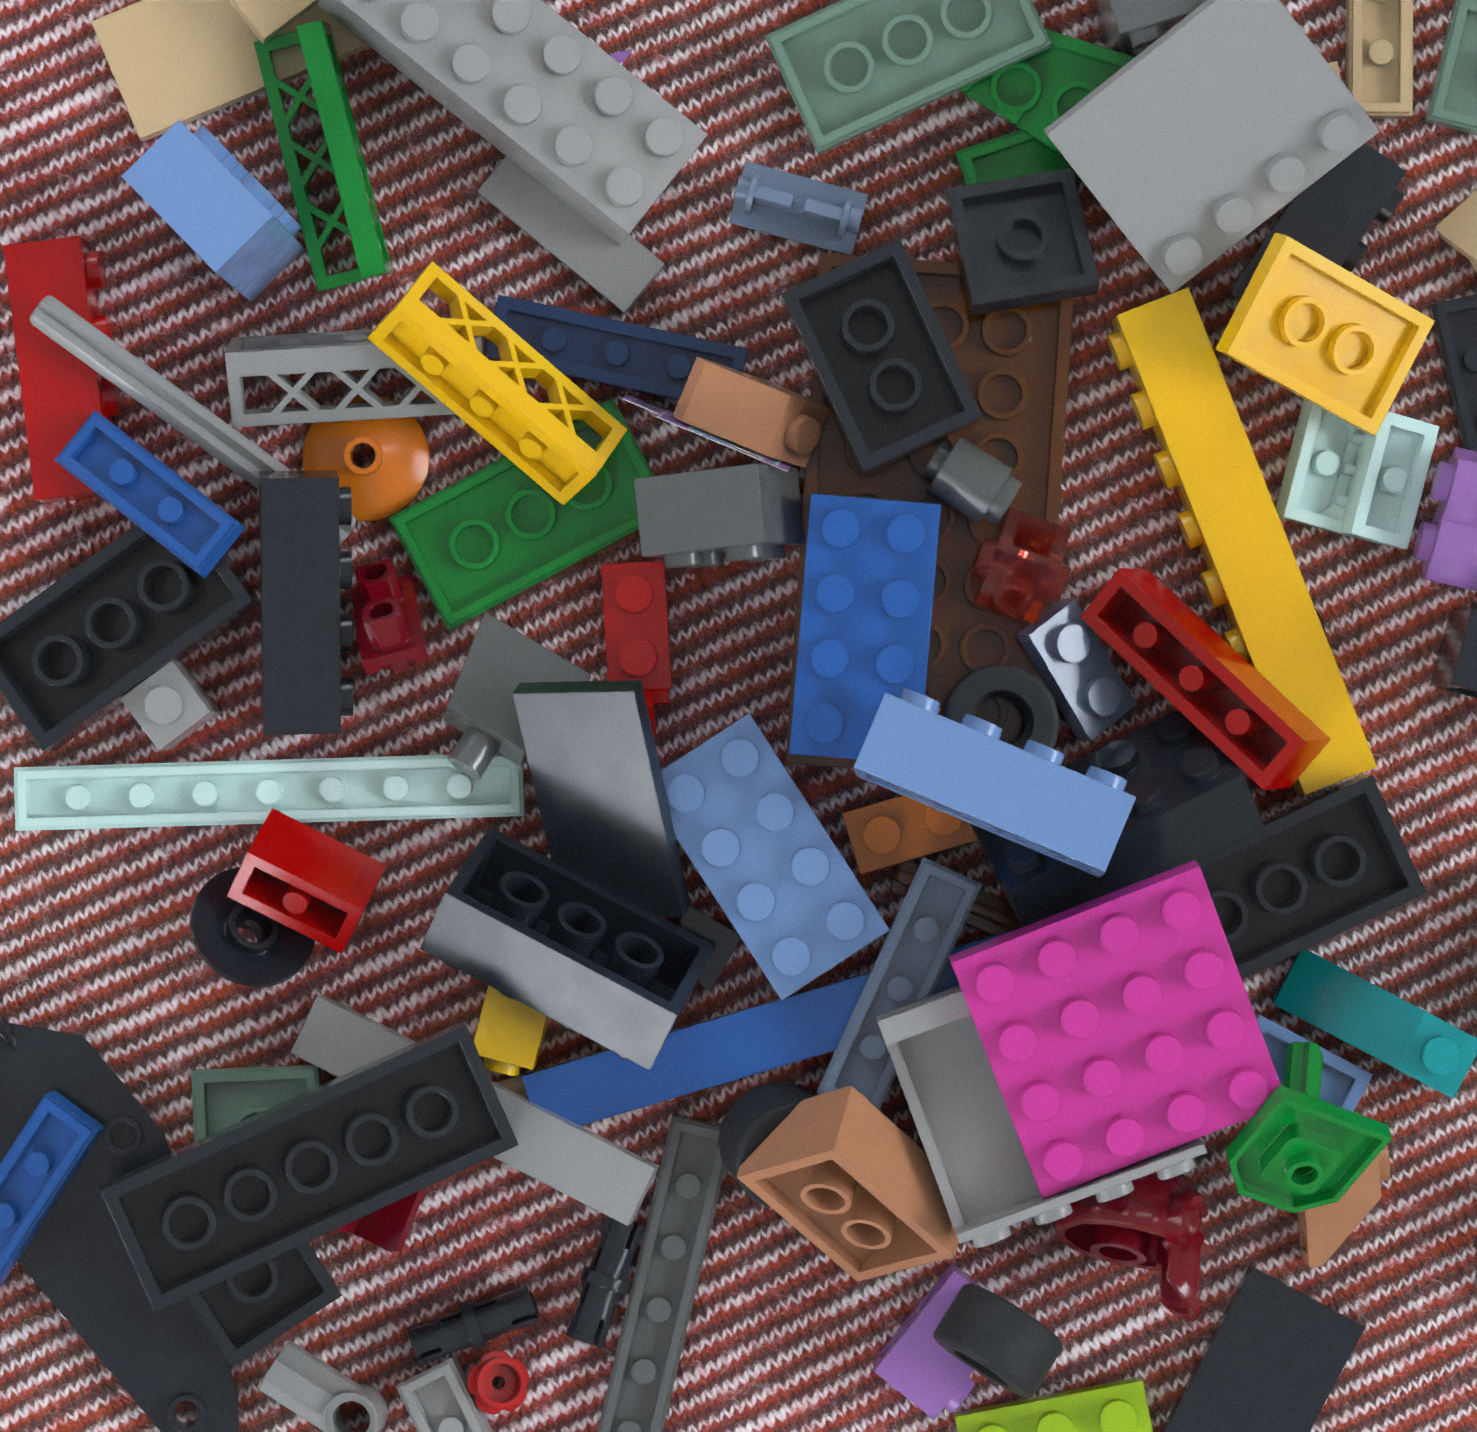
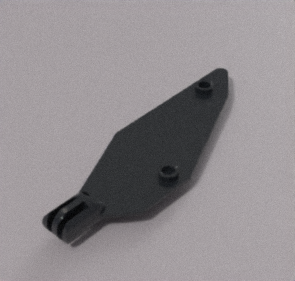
M0 1012V1163L45 1094L50 1091H57L105 1127L18 1262L161 1432H239L238 1394L229 1362L188 1298L154 1312L100 1191V1185L170 1154L165 1133L83 1035L9 1023ZM190 1401L198 1407L199 1415L194 1421L182 1422L175 1415L174 1410L176 1406L181 1402Z

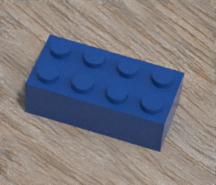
M811 494L789 754L857 759L885 693L899 698L903 688H907L925 695L941 504Z

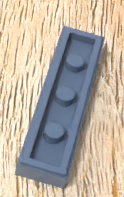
M924 857L922 858L817 1089L818 1094H824L852 1085L880 1111L896 1076V1070L876 1016L933 994L949 959L948 956H950L979 893L982 886L981 883Z

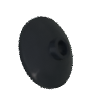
M240 867L228 869L215 875L198 893L190 914L191 936L198 953L206 964L225 979L249 987L277 985L297 974L312 954L315 940L227 897ZM246 928L251 930L255 934L257 942L245 940L238 933V929Z

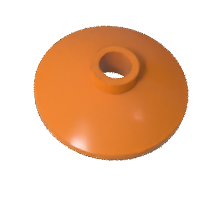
M356 395L350 403H365L367 401L360 395ZM378 396L383 401H393L386 397ZM415 417L313 423L304 442V471L336 470L339 476V487H351L352 515L356 521H377L401 512L418 496L429 471V445L426 435ZM363 444L372 446L375 451L373 464L367 468L356 467L352 460L355 448Z

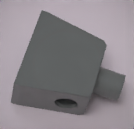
M485 613L446 709L444 720L452 727L463 732V735L448 757V761L464 774L476 779L482 778L496 753L515 764L522 765L527 760V755L512 695L518 684L521 682L589 681L591 674Z

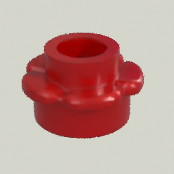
M491 1351L482 1355L480 1363L472 1366L469 1370L467 1389L469 1393L474 1394V1403L481 1411L492 1415L500 1413L501 1410L511 1412L517 1409L526 1398L527 1382L529 1380L528 1371L520 1359H511L504 1351ZM497 1376L503 1379V1386L500 1389H495L492 1385L493 1379Z

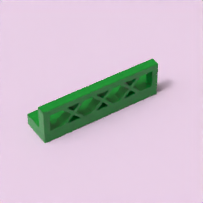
M318 20L296 26L297 31L274 36L265 44H262L260 40L253 43L317 290L321 292L394 272L331 27L327 22ZM299 45L302 46L309 76L300 91L278 79L272 52ZM312 89H313L315 101H314L313 99H311V98L308 97V95H309V93L311 92ZM282 90L295 97L288 112ZM304 103L319 112L325 136L316 154L295 142L291 129V124ZM328 151L331 163L324 159ZM298 152L312 160L304 175ZM319 166L335 174L341 201L332 216L311 204L307 187ZM344 213L347 225L340 221ZM314 215L327 222L320 237ZM337 228L351 236L359 268L329 275L323 249L333 231Z

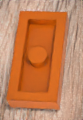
M903 795L842 813L859 874L977 841L969 823Z

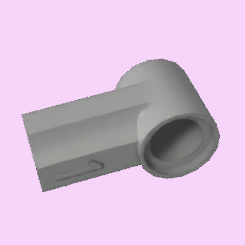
M291 1340L275 1359L259 1387L260 1391L324 1432H380L388 1418V1405L384 1396L375 1387L365 1383H356ZM355 1401L367 1409L370 1416V1424L367 1430L354 1431L343 1423L340 1409L344 1402Z

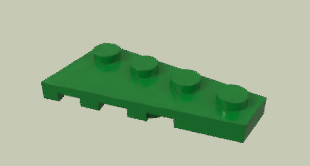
M1045 29L1052 44L1051 48L958 91L1061 154L1046 135L1044 129L1135 57Z

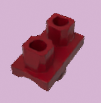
M388 558L358 566L355 569L358 588L351 589V597L361 662L366 676L376 674L382 668L398 673L404 672L417 662L429 659L417 587L412 573L398 577L392 559Z

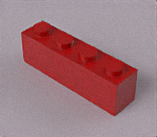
M81 236L3 245L35 500L50 504L98 498L100 496L57 463L55 459L94 410L111 423H113L112 416L121 415L120 390L112 382L33 326L30 322V316L45 296L50 295L113 340L112 326L108 314H99L97 290L105 289L106 287L105 268L101 252L92 251L91 243Z
M1119 568L1080 616L1086 624L1263 790L1290 788L1331 740L1148 569Z

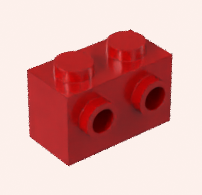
M272 808L247 851L227 897L342 954L387 865Z

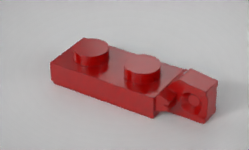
M663 560L601 564L608 681H642L653 736L657 737L655 705L670 704L669 688H673L665 562Z

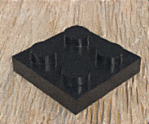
M1073 168L948 188L946 190L945 201L971 316L1098 293L1100 283Z

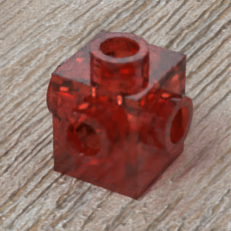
M1010 508L997 541L985 537L972 572L974 575L983 577L976 603L1037 625L1046 601L1058 604L1067 583L1071 568L1062 565L1061 562L1071 529Z

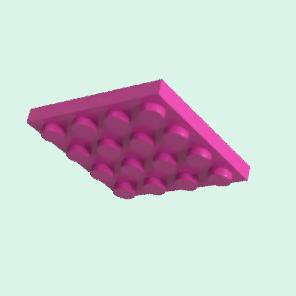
M1195 860L948 956L1042 1199L1252 1118L1275 1089L1281 1085L1203 873Z

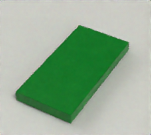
M614 399L600 406L628 430L597 475L565 505L559 503L504 456L389 518L448 631L459 627L639 531L634 479L653 477L654 474ZM572 420L576 435L595 450L603 437L583 420Z

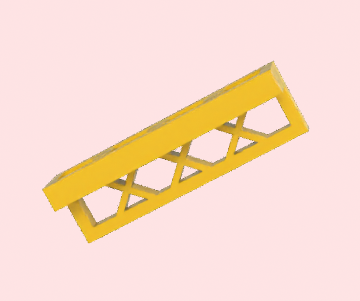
M433 261L424 269L402 299L378 323L367 338L562 505H565L597 475L628 430ZM428 288L448 304L452 318H440L419 300ZM474 336H485L496 345L501 361L489 360L479 352ZM523 378H534L546 388L550 403H539L528 394ZM572 420H583L603 437L595 450L576 435Z

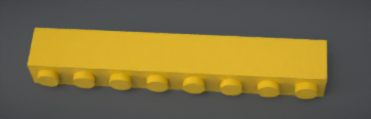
M1189 287L1116 315L1111 322L1115 332L1106 336L1107 342L1118 369L1122 371L1129 368L1138 392L1130 394V400L1141 428L1146 430L1153 427L1162 450L1153 454L1157 471L1167 490L1176 487L1185 509V511L1176 514L1179 527L1190 549L1200 547L1208 567L1207 571L1200 573L1204 591L1213 609L1223 606L1232 629L1223 633L1224 640L1331 739L1294 782L1293 787L1296 794L1307 795L1376 768L1377 765Z

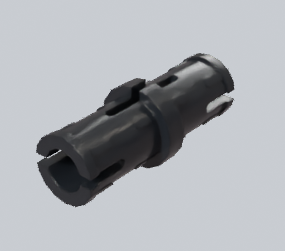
M607 1215L590 1266L584 1265L580 1279L585 1281L575 1313H573L569 1328L565 1334L590 1345L594 1343L595 1346L601 1348L605 1346L610 1324L621 1294H627L630 1288L631 1281L626 1279L631 1268L634 1253L646 1226L634 1220L632 1224L626 1226Z
M527 1283L507 1291V1293L475 1303L473 1298L460 1302V1309L432 1320L408 1326L407 1331L415 1357H417L418 1363L422 1366L445 1355L472 1346L476 1351L489 1347V1340L517 1329L541 1323V1316L535 1297Z

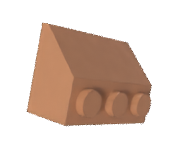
M852 1085L802 1100L739 1167L737 1178L857 1282L956 1256L959 1241L926 1152Z

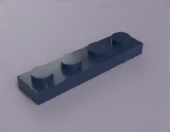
M499 294L494 312L495 316L566 377L677 401L681 397L697 357L744 372L748 348ZM488 339L485 357L489 360L501 361L497 346Z

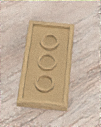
M141 0L91 21L138 137L142 142L164 134L178 120L186 125L266 91L253 43L259 41V39L228 0ZM318 4L275 35L297 31L296 26L323 20L330 24L339 60L370 48L318 6ZM301 45L272 52L279 80L286 83L308 74Z

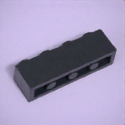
M336 470L259 471L263 735L341 734V716H353L352 677L341 678V653L353 652L352 614H340V589H352V552L340 551L339 526L351 525L352 523L351 487H339V476Z

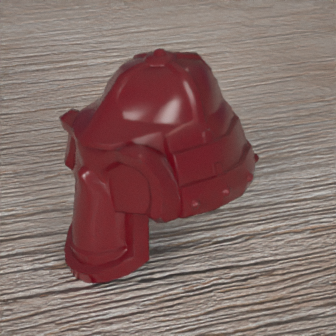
M1156 1172L1132 1180L1134 1190L1119 1198L1099 1203L1094 1194L1070 1203L1073 1212L1064 1218L1054 1221L1056 1222L1055 1235L1073 1250L1092 1258L1121 1266L1161 1271L1159 1303L1186 1321L1194 1322L1202 1312V1306L1199 1302L1201 1294L1199 1292L1200 1252L1206 1235L1201 1232L1202 1218L1208 1216V1209L1202 1202L1204 1196L1197 1190L1192 1189L1184 1174L1159 1180Z

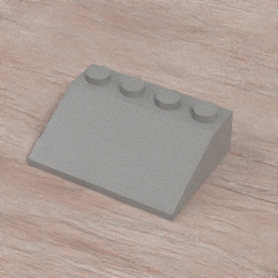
M1206 0L1044 129L1046 135L1171 293H1174L1380 132L1280 0Z

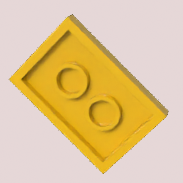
M1275 233L1215 350L1361 431L1376 436L1435 320L1294 239Z

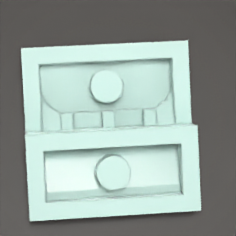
M1303 399L1276 504L1279 518L1364 541L1408 550L1439 426L1388 411L1375 436L1361 431Z

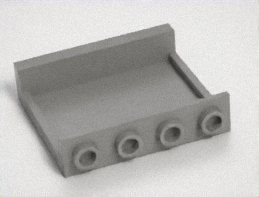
M960 985L876 1016L959 1244L970 1240L973 1241L975 1248L994 1244L1012 1234L1009 1228L1010 1225L1034 1217L1036 1225L1059 1220L1073 1212L1070 1203L1094 1194L1099 1203L1119 1198L1134 1190L1132 1180L1154 1172L1157 1173L1159 1180L1184 1174L1196 1167L1193 1158L1207 1153L1204 1143L1198 1138L1042 1199Z

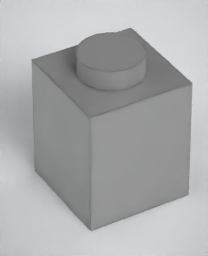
M171 660L121 698L123 704L159 751L173 749L221 713L182 661Z

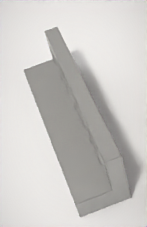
M374 329L232 337L225 351L232 428L454 415L455 413L367 339ZM474 336L477 350L485 356L487 348L486 337ZM396 368L414 385L401 400L383 401L365 386L379 369ZM352 370H366L359 379L349 372ZM318 372H332L350 387L337 404L320 405L301 388ZM303 373L295 383L284 375ZM268 376L282 387L286 393L273 408L246 409L243 377ZM421 390L432 398L413 400ZM357 394L367 401L365 403H350ZM293 398L303 405L286 407Z

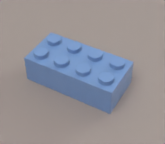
M178 120L121 176L215 273L250 302L305 250L293 237L302 227L204 125H201L192 133Z
M903 688L899 698L888 693L884 694L854 765L857 777L1099 878L1105 873L1136 799V796L1124 792L1127 780L1095 766H1090L1086 775L1061 766L1065 756L1063 753L1032 740H1027L1024 749L999 740L1003 729L978 717L965 714L960 724L938 715L940 703L913 690Z
M747 714L661 770L675 837L781 1000L890 931L750 714Z

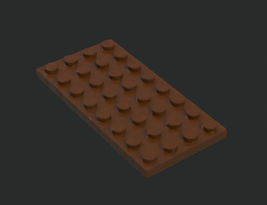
M820 253L819 276L861 256ZM910 259L978 405L982 418L979 423L867 475L861 476L831 409L829 410L821 429L819 441L813 449L805 468L802 511L805 544H800L785 764L854 768L857 760L789 754L811 494L941 504L925 696L940 703L938 715L942 716L944 703L955 684L976 669L996 664L1016 666L1025 669L1042 680L1016 634L1053 607L1074 298L971 316L959 262ZM812 370L810 399L830 408ZM960 437L966 439L1011 467L1010 475L1023 482L996 527L984 519H981L978 524L927 492L933 480L922 473L942 441L954 447ZM996 697L989 699L980 706L976 713V717L1002 728V735L999 740L1013 745L1024 732L1025 718L1023 711L1017 703L1009 698Z

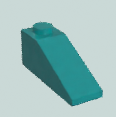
M1306 949L1297 953L1272 1001V1004L1453 1099L1477 1055L1476 1037Z

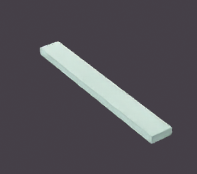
M496 753L481 779L470 777L455 768L448 761L450 755L14 767L15 831L263 824L272 808L301 823L525 816L524 763L522 765L515 764Z

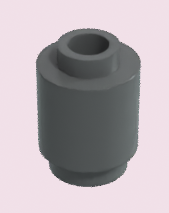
M962 437L959 438L954 447L942 441L922 473L933 480L927 490L928 493L978 524L981 519H984L995 527L1023 482L1010 475L1011 467Z

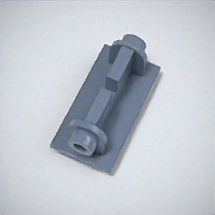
M745 161L742 176L739 177L729 223L840 254L852 255L868 194Z

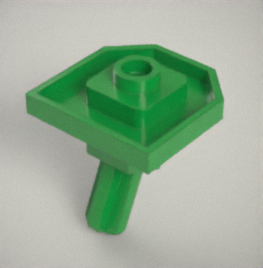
M1294 1041L1287 1046L1283 1086L1279 1085L1226 1148L1238 1193L1291 1213L1338 1202L1392 1139L1387 1124L1320 1099L1323 1054L1318 1044L1310 1041L1304 1043Z

